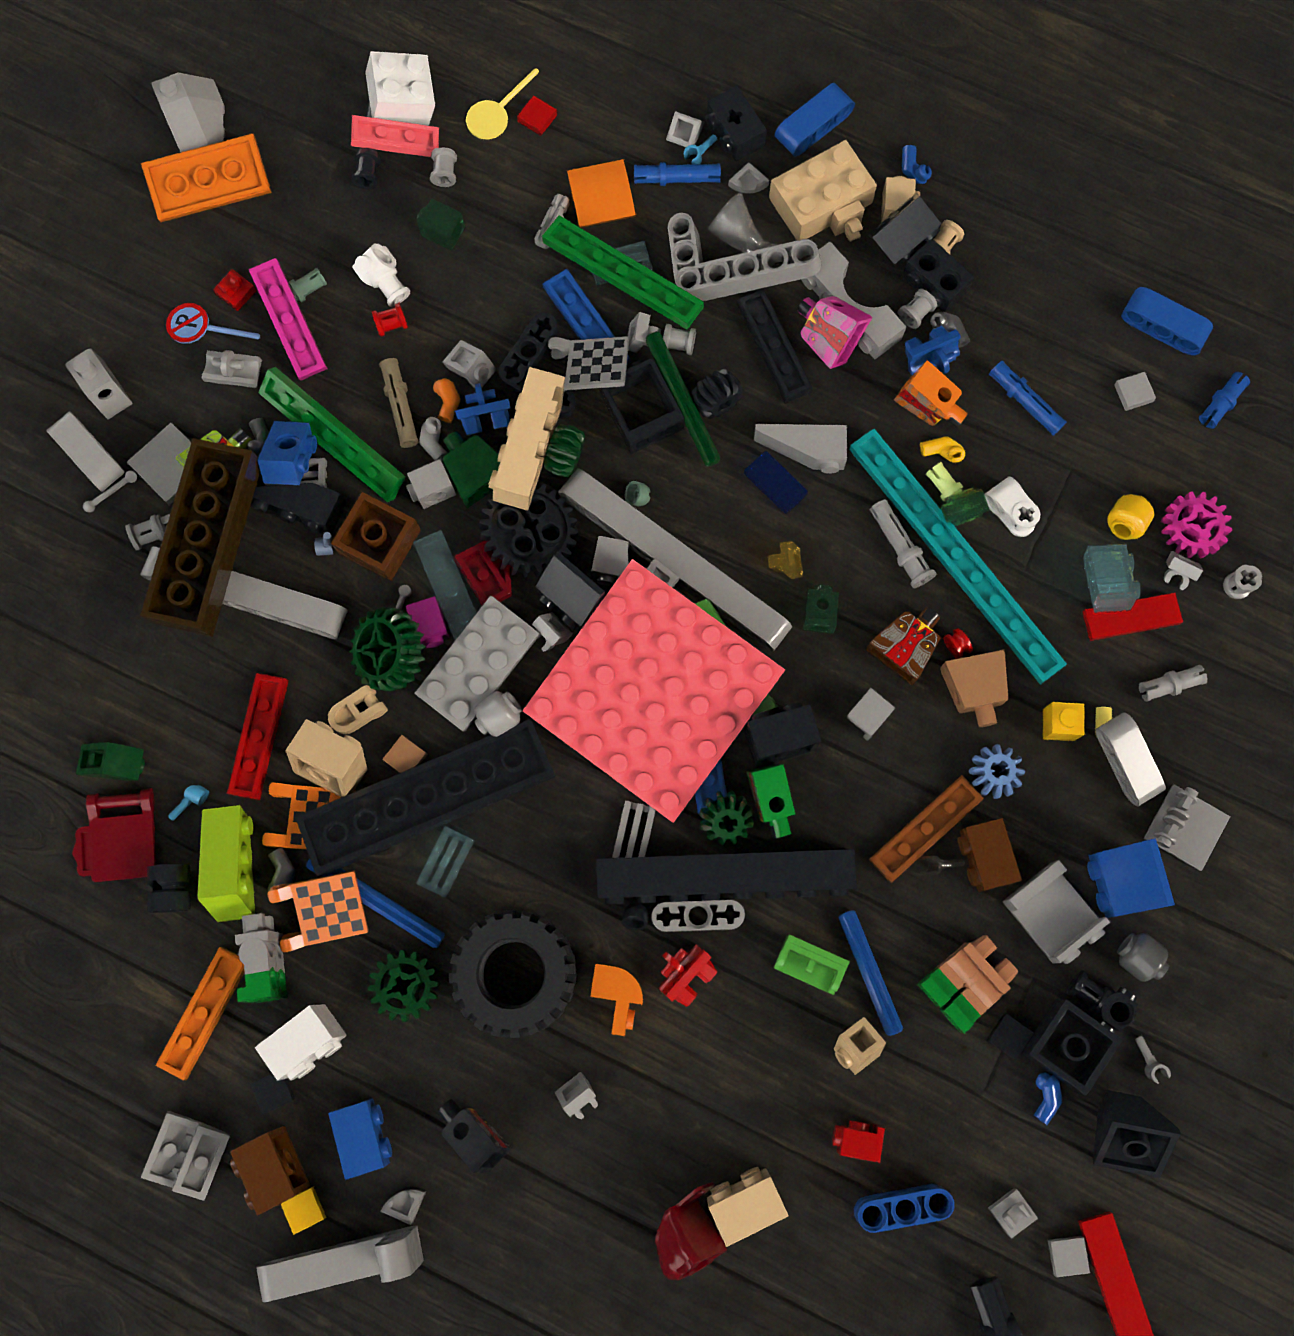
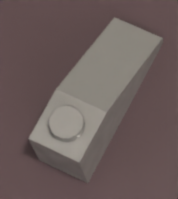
M755 425L754 441L813 470H821L823 473H836L839 470H844L847 461V425Z

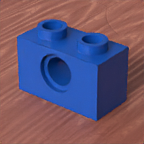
M274 421L257 459L264 483L300 485L304 473H307L309 470L311 455L317 449V439L315 435H312L309 423Z

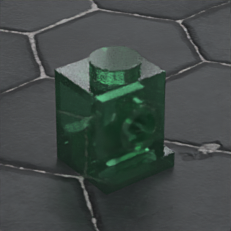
M819 584L815 585L814 589H808L803 631L834 633L837 625L839 592H832L833 587ZM817 603H827L828 608L821 610L817 607Z

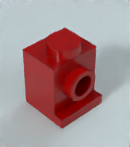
M850 1120L849 1126L835 1125L832 1145L837 1146L836 1152L841 1156L880 1163L885 1128L874 1124L872 1131L869 1130V1124Z

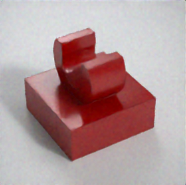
M233 269L213 289L219 298L236 311H239L257 291L252 283Z

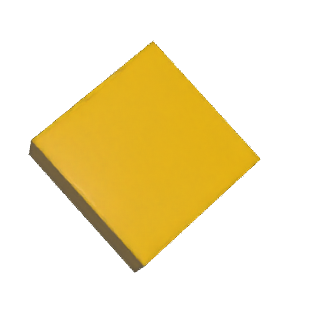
M314 1187L281 1203L293 1235L327 1218Z

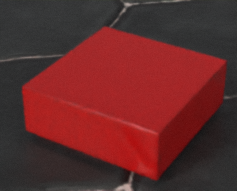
M533 95L518 114L517 119L519 123L542 136L556 118L557 109Z

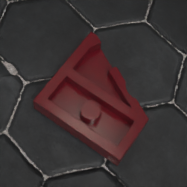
M483 541L454 556L455 563L482 606L490 596L502 602L511 597L512 594L510 565L501 570V559L491 561L494 551L484 552L483 550L488 541Z

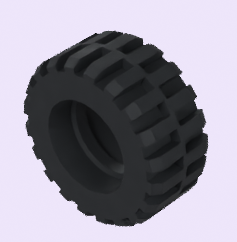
M504 910L501 913H492L485 916V919L479 923L475 922L469 928L470 931L466 936L460 938L457 943L459 946L457 952L452 954L450 962L453 964L452 973H449V983L453 984L454 992L452 996L455 1003H459L462 1009L460 1012L466 1019H470L476 1028L481 1031L485 1030L497 1037L519 1038L547 1028L563 1014L574 994L573 990L577 981L576 959L567 938L564 937L553 923L530 912ZM511 942L523 943L533 948L540 956L544 965V981L541 989L535 997L520 1005H507L499 1002L489 993L484 982V967L490 954L501 945Z

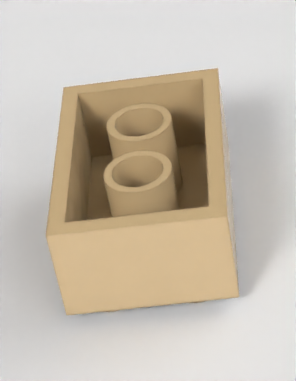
M844 140L772 179L769 199L795 239L802 240L808 239L830 227L834 211L858 200L863 208L872 204L877 184L847 140Z

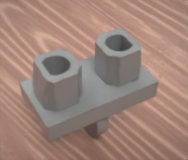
M207 350L206 366L202 373V379L204 382L256 388L262 360L258 356L234 354L230 350H225L224 352Z

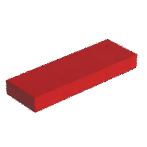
M1176 593L1089 608L1082 612L1090 641L1180 625L1183 622Z

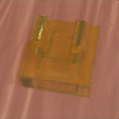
M792 541L780 543L781 554L768 556L769 568H773L774 572L783 571L791 579L803 577L800 548Z

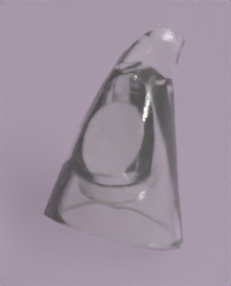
M742 193L733 196L726 203L707 229L730 246L744 253L780 245V243H770L763 240L753 224Z

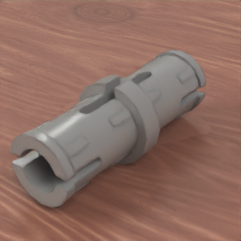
M1201 665L1180 672L1172 670L1166 672L1163 677L1139 683L1140 693L1146 692L1145 695H1142L1146 702L1167 694L1175 696L1184 689L1206 684L1207 674H1199V672L1204 671Z

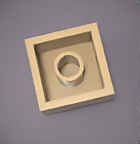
M306 719L285 750L293 772L340 797L352 794L368 770L361 743L351 736L345 735L343 738L333 733L334 730L321 721L314 723Z
M754 1167L740 1175L741 1181L731 1186L727 1181L710 1190L712 1194L707 1197L708 1208L726 1247L789 1216L766 1168L760 1171L759 1167Z

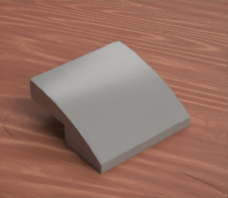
M167 1111L141 1178L172 1187L174 1192L204 1201L230 1134L189 1117Z

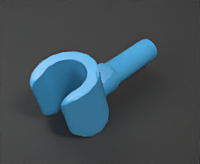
M713 134L699 146H687L684 150L685 160L690 155L695 154L697 156L693 158L691 163L701 164V155L717 141V137Z
M200 785L187 787L184 792V798L181 800L182 802L168 817L174 821L191 802L198 806L202 805L210 792Z

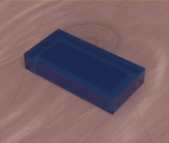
M767 451L762 453L744 470V474L785 514L789 513L808 495V490Z

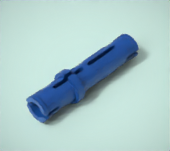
M660 162L659 165H634V184L660 183V186H666V183H720L721 180L720 163L666 165V162Z
M1003 360L990 371L989 375L1007 391L1006 395L1010 399L1013 397L1052 436L1067 423L1026 384L1028 381L1024 377L1020 378Z

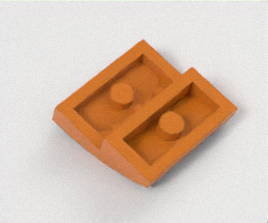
M623 159L567 171L580 228L636 216Z

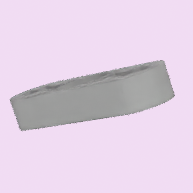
M734 900L663 902L658 904L652 912L654 926L663 932L732 930L739 927L745 918L742 905ZM716 905V912H725L727 906H732L733 911L739 912V917L734 918L733 924H728L726 918H716L718 925H711L713 913L710 906ZM699 906L706 910L708 917L704 924L694 925L690 922L689 912L692 908ZM678 907H686L684 911L686 926H679L680 919L671 920L670 926H663V922L657 920V914H662L663 908H669L671 914H680Z

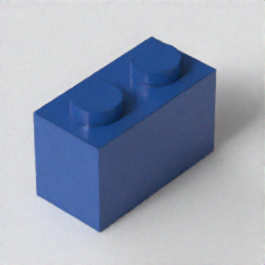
M373 1099L328 1113L345 1180L384 1168L390 1164L389 1157H392L391 1144L388 1137L383 1138L380 1127L384 1123L382 1110L379 1104H374Z

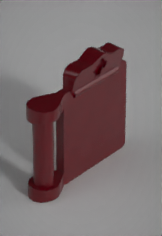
M145 788L141 789L140 793L101 797L98 793L88 794L86 796V809L89 826L80 827L76 830V843L72 851L73 857L77 862L78 875L83 877L91 876L93 882L147 877V867L156 865L153 789ZM141 805L143 813L100 818L101 809Z

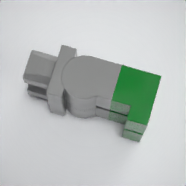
M262 913L242 916L243 934L235 935V943L240 946L238 955L240 961L244 964L246 987L237 988L238 1002L261 1003L286 999L287 988L284 958L279 946L283 933L275 932L273 916H265Z

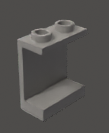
M1059 860L1049 863L1002 902L1052 963H1061L1063 961L1065 964H1068L1080 955L1081 952L1078 948L1088 941L1089 944H1092L1106 933L1103 928L1110 921L1106 917L1098 918L1063 876L1067 869Z

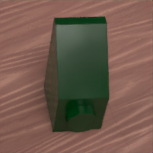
M110 742L82 744L76 775L122 781L138 780L145 765L143 758L144 749Z

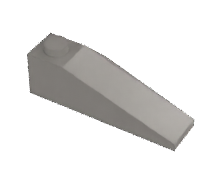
M175 73L151 83L180 152L224 141L223 114H225V106L214 79Z

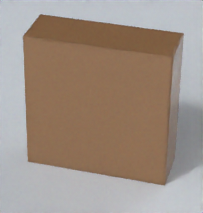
M401 735L382 760L399 773L419 766L428 754Z

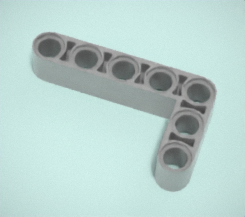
M678 213L672 216L668 222L675 283L678 287L702 301L812 277L822 267L817 245L809 239L797 240L703 262L700 235L692 217L686 213ZM688 229L686 233L679 234L682 230ZM692 255L689 260L682 261L686 256ZM807 255L812 256L808 261H801ZM783 262L780 267L771 268L775 263ZM754 269L750 274L743 275L746 270ZM725 275L722 280L714 281L718 276ZM696 282L693 287L686 288L689 283Z
M410 1226L272 1260L256 1266L262 1302H269L380 1274L382 1283L399 1280L413 1274L423 1263L424 1258L418 1227Z

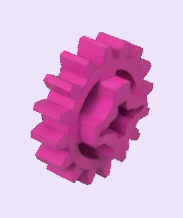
M1193 491L1189 492L1185 497L1178 496L1173 501L1174 504L1171 503L1165 509L1168 514L1161 519L1162 523L1168 524L1161 531L1162 534H1170L1171 538L1166 542L1167 545L1177 544L1176 553H1180L1183 549L1187 550V558L1193 557L1196 552L1200 559L1209 553L1212 555L1220 549L1219 546L1222 547L1227 543L1228 539L1225 536L1232 532V528L1225 525L1232 519L1231 516H1224L1222 513L1226 509V505L1219 507L1215 505L1217 502L1216 496L1207 500L1206 492H1201L1197 498ZM1184 509L1183 519L1178 521L1179 514ZM1212 529H1215L1214 535L1212 539L1209 541L1208 538L1211 537L1210 531Z

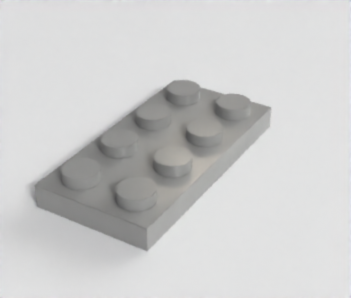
M490 596L414 694L465 732L476 718L475 707L490 694L498 690L540 636V633L493 596Z

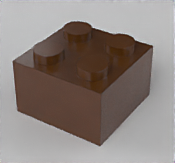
M362 492L331 545L339 555L392 581L421 529L414 518Z
M285 1126L269 1131L230 1151L232 1155L230 1160L231 1168L237 1178L241 1177L246 1189L244 1191L245 1201L251 1210H255L257 1216L311 1188Z

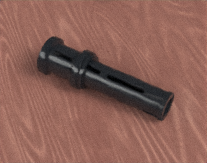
M370 103L366 105L365 117L372 118ZM361 148L355 154L357 166L356 172L352 174V183L362 189H374L378 184L376 171L377 167L381 164V157L378 150Z

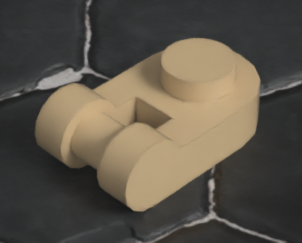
M365 685L336 703L328 713V722L336 732L350 734L370 721L381 717L388 709L382 701L379 702L376 698V690ZM365 702L368 709L360 713L356 705Z

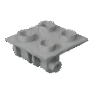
M1172 784L1144 839L1156 838L1159 848L1202 871L1231 816L1197 798L1198 792L1190 787H1186L1183 790Z

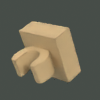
M859 200L833 212L830 228L835 236L845 232L850 242L861 237L859 231L863 230L861 222L865 209Z

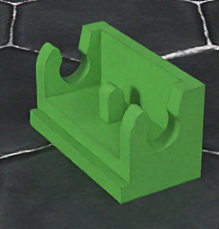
M789 934L786 936L773 968L834 995L840 986L850 961Z

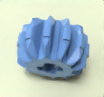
M996 744L993 746L992 751L984 747L980 750L981 756L975 755L972 758L973 763L978 767L970 768L969 774L978 775V778L972 784L973 786H978L981 783L984 785L981 790L982 795H987L992 789L994 799H998L1001 797L1002 792L1006 796H1010L1013 794L1012 787H1021L1022 782L1016 776L1024 775L1025 770L1016 768V765L1022 761L1021 757H1016L1013 760L1010 758L1013 753L1012 748H1007L1002 754L1001 746ZM996 765L1001 768L999 773H1003L998 778L992 774L995 770H991Z

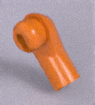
M442 378L435 381L433 385L434 392L444 402L438 418L444 422L451 423L461 399L454 383L449 379Z

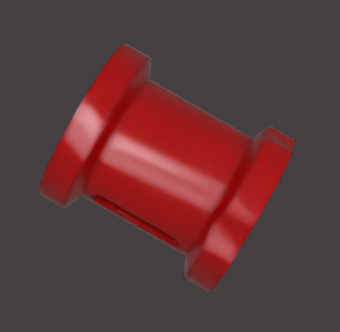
M400 302L396 303L394 308L381 312L371 311L380 337L385 336V332L400 327L403 329L408 328Z

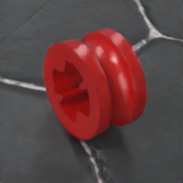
M959 628L953 630V635L947 634L943 637L946 647L956 659L962 658L964 652L970 653L973 651L969 638Z

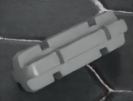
M561 194L554 196L551 203L553 206L549 207L540 226L542 229L538 230L535 236V244L544 249H548L549 246L543 243L542 235L559 215L564 218L563 213H566L570 205L568 197Z

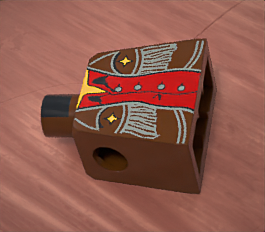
M928 607L924 608L917 618L910 612L905 611L869 643L866 650L913 686L921 676L941 639L932 630L940 620V617Z

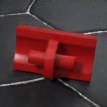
M697 944L689 953L681 948L674 957L665 951L662 957L668 963L660 973L666 979L660 984L658 989L672 1002L676 1000L688 1007L697 995L688 985L690 981L697 975L702 981L708 983L718 971L710 961L711 956Z

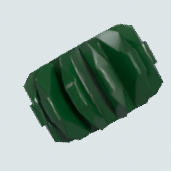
M560 424L557 426L546 451L544 459L545 470L557 476H571L574 473L585 442L584 432L571 425Z
M730 790L727 797H723L722 793L717 791V800L707 798L705 800L707 808L700 809V817L703 818L700 822L701 829L707 831V838L710 841L718 837V843L722 846L726 839H730L732 844L736 845V836L739 835L747 838L746 828L753 827L754 823L750 817L753 814L752 807L746 805L747 801L743 795L736 798L735 793ZM729 815L730 819L724 820L723 817Z

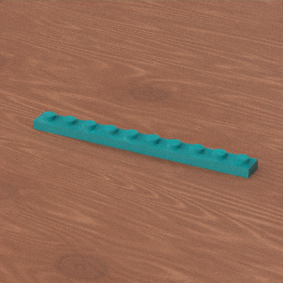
M872 429L851 444L849 450L1038 683L1041 685L1066 666L1067 663L879 433Z

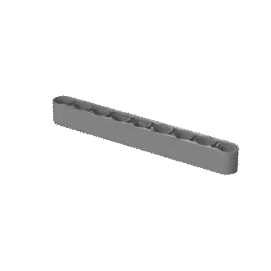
M577 468L558 491L562 498H566L568 504L614 538L629 541V549L651 564L655 558L680 577L677 582L678 585L700 601L709 599L720 616L765 649L773 652L791 630L792 625L786 618L585 471Z

